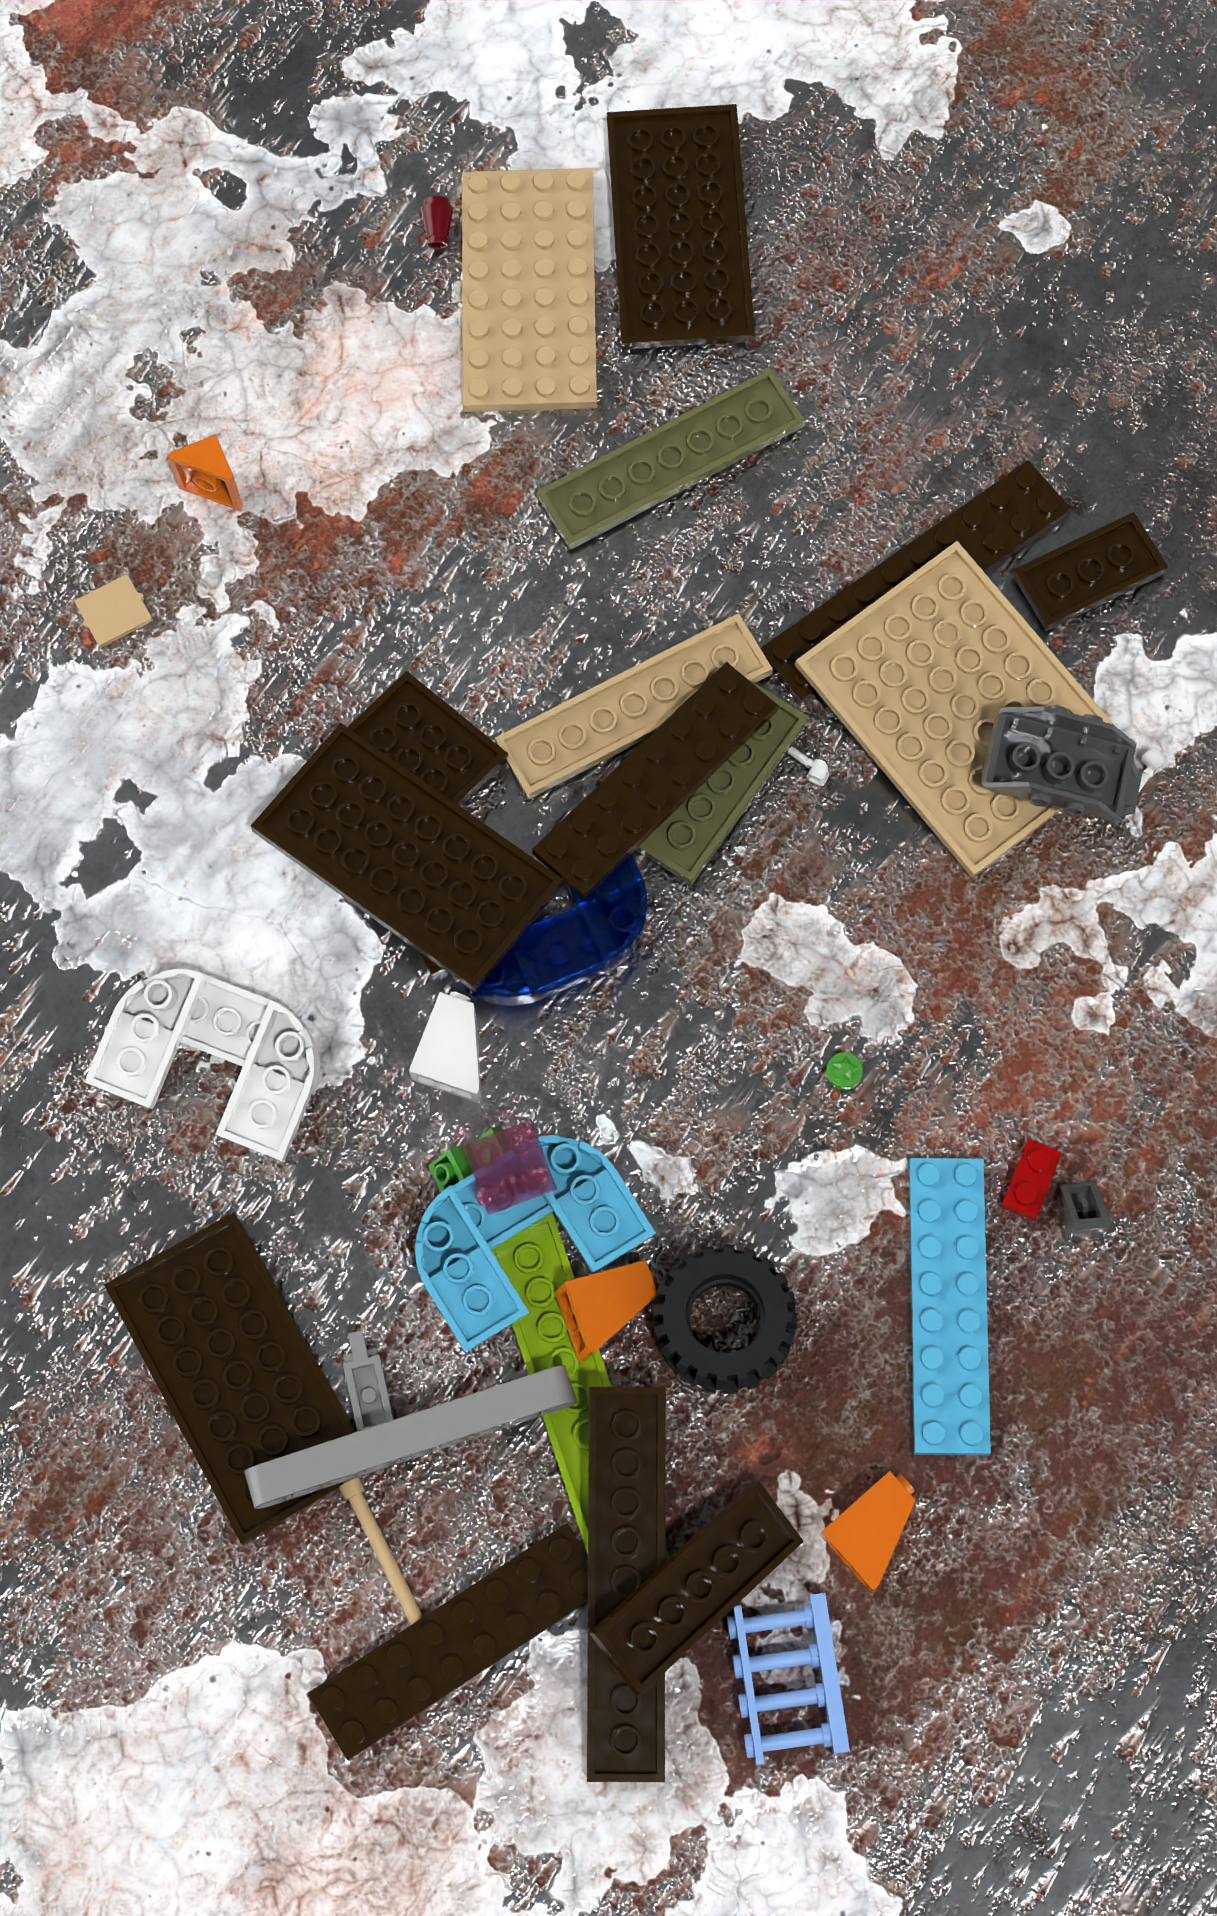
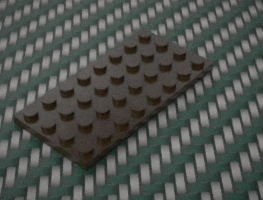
M737 104L607 112L622 350L755 342Z
M342 723L336 727L251 824L253 833L474 992H476L564 885V879Z
M235 1212L104 1284L243 1546L339 1491L340 1486L344 1484L343 1482L269 1507L254 1509L244 1474L246 1469L355 1433V1430Z

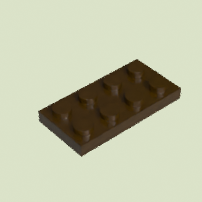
M1132 512L1015 568L1012 576L1047 631L1166 574L1168 566L1135 512Z

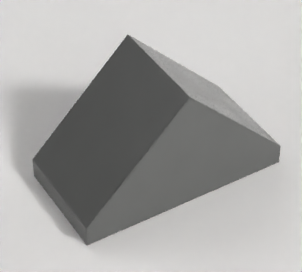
M1097 1182L1060 1184L1066 1241L1103 1238L1110 1228V1218Z

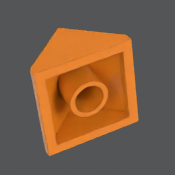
M216 434L170 452L168 460L179 489L241 511L243 507L241 497Z

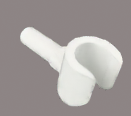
M793 746L790 747L787 753L810 769L806 778L817 786H824L829 777L826 762L820 759L813 760L808 758Z
M1156 747L1149 749L1140 759L1147 768L1142 772L1139 792L1148 779L1163 768L1165 758Z

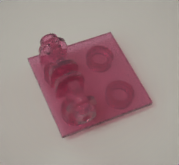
M531 1119L463 1145L479 1191L475 1192L476 1200L480 1206L485 1204L488 1215L557 1190Z

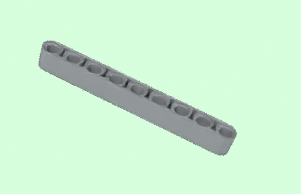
M556 1366L246 1469L244 1474L254 1509H261L565 1409L576 1404L577 1400L566 1366Z

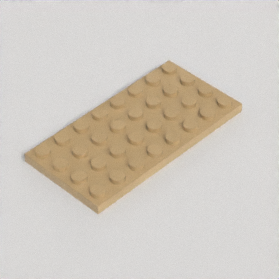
M592 168L462 172V363L464 412L597 408Z

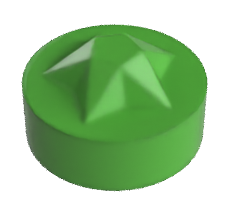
M846 1052L834 1055L829 1060L826 1068V1077L830 1085L842 1091L855 1088L860 1083L863 1074L860 1060L855 1055Z

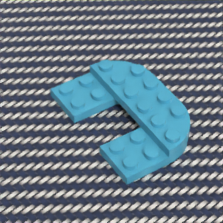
M557 1135L540 1136L526 1140L455 1185H450L428 1206L421 1219L415 1242L418 1273L425 1289L465 1353L529 1314L522 1299L491 1251L554 1212L592 1274L656 1235V1232L618 1171L606 1156L593 1146L583 1141Z

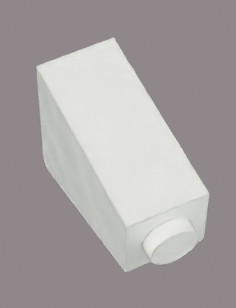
M439 992L409 1069L411 1079L480 1103L482 1093L474 1003L470 1002L469 997L458 992H450V995Z

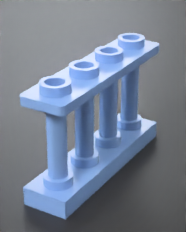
M825 1593L810 1595L808 1598L809 1605H803L802 1610L743 1618L742 1607L737 1605L733 1608L734 1615L727 1616L730 1640L737 1639L739 1654L732 1655L735 1678H743L745 1694L738 1695L741 1718L749 1717L751 1730L750 1734H744L747 1758L755 1757L756 1766L764 1765L763 1752L824 1744V1747L832 1748V1755L850 1752ZM805 1625L806 1629L813 1628L815 1644H809V1649L749 1657L745 1633ZM809 1664L812 1665V1668L819 1667L821 1683L815 1684V1688L761 1696L754 1695L751 1675L753 1672ZM818 1704V1708L825 1707L828 1723H821V1728L760 1736L757 1712Z

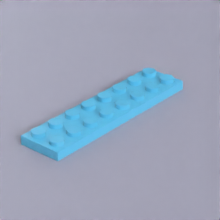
M910 1158L909 1196L914 1455L989 1456L991 1454L984 1159Z

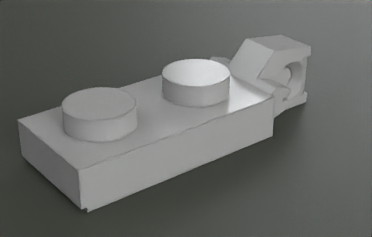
M363 1330L348 1333L352 1353L343 1355L345 1361L343 1367L357 1432L394 1420L381 1357L378 1355L376 1347L368 1349Z

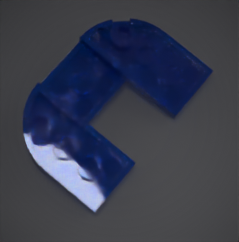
M632 854L584 900L566 885L576 907L530 925L476 992L452 976V978L467 993L482 1001L502 1006H517L541 1000L604 974L620 965L638 946L647 922V890Z

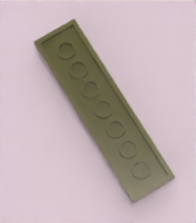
M769 368L536 491L537 498L571 550L805 426V419L773 370Z

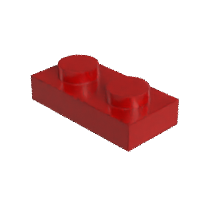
M1027 1139L1000 1208L1035 1221L1062 1152Z

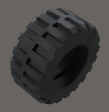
M723 1244V1249L713 1250L712 1245L701 1248V1253L695 1256L690 1253L683 1257L682 1263L678 1267L673 1266L666 1274L667 1279L664 1284H660L656 1305H654L655 1336L662 1357L665 1356L668 1366L675 1374H681L685 1382L693 1387L696 1384L705 1387V1391L716 1393V1390H726L727 1394L738 1393V1389L745 1387L750 1390L759 1386V1382L763 1379L772 1377L779 1365L783 1364L789 1355L797 1325L795 1297L793 1291L790 1292L787 1286L788 1280L782 1272L778 1273L774 1269V1263L767 1257L762 1260L756 1256V1251L746 1247L744 1251L735 1250V1245ZM726 1286L742 1290L752 1297L757 1304L760 1312V1328L754 1340L742 1350L730 1353L712 1351L700 1344L691 1330L689 1318L695 1300L705 1291L715 1287Z

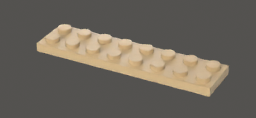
M738 613L495 737V743L508 753L509 756L506 758V763L529 800L647 739L726 662L754 683L772 675L773 668Z

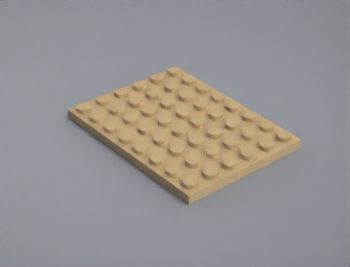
M958 541L795 661L796 668L972 879L1063 809L1053 805L1048 807L1035 806L1028 801L992 792L982 785V769L987 744L1000 708L1058 705L1067 708L1069 713L1080 716L1085 714L1101 717L1103 722L1113 724Z

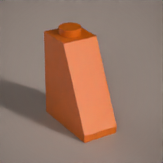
M646 1260L566 1281L555 1292L579 1362L586 1361L657 1296V1278L654 1272L649 1270Z
M891 1471L875 1483L821 1531L820 1534L821 1538L870 1594L878 1588L915 1503V1499L911 1495L915 1490L901 1474L895 1477Z

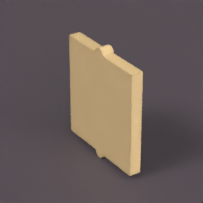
M128 574L74 600L85 620L83 621L84 628L90 629L99 648L153 621L143 603V594L137 592Z

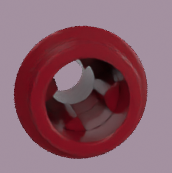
M427 197L424 199V205L421 207V214L428 246L434 249L445 248L448 246L453 207L450 205V200L447 197Z

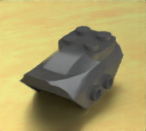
M1058 705L1048 707L1000 708L989 736L982 769V785L992 792L1028 801L1035 806L1048 807L1053 805L1063 808V811L1070 815L1083 816L1087 814L1121 823L1123 816L1135 814L1142 774L1134 762L1137 744L1114 724L1103 722V719L1099 716L1069 713L1067 708Z

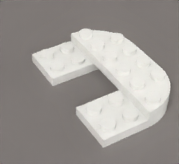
M165 970L144 981L140 980L133 985L116 1005L84 1082L154 1109L180 1042L242 1066L215 1135L285 1162L310 1097L316 1093L320 1076L318 1049L305 1023L295 1013L277 1002L193 970Z

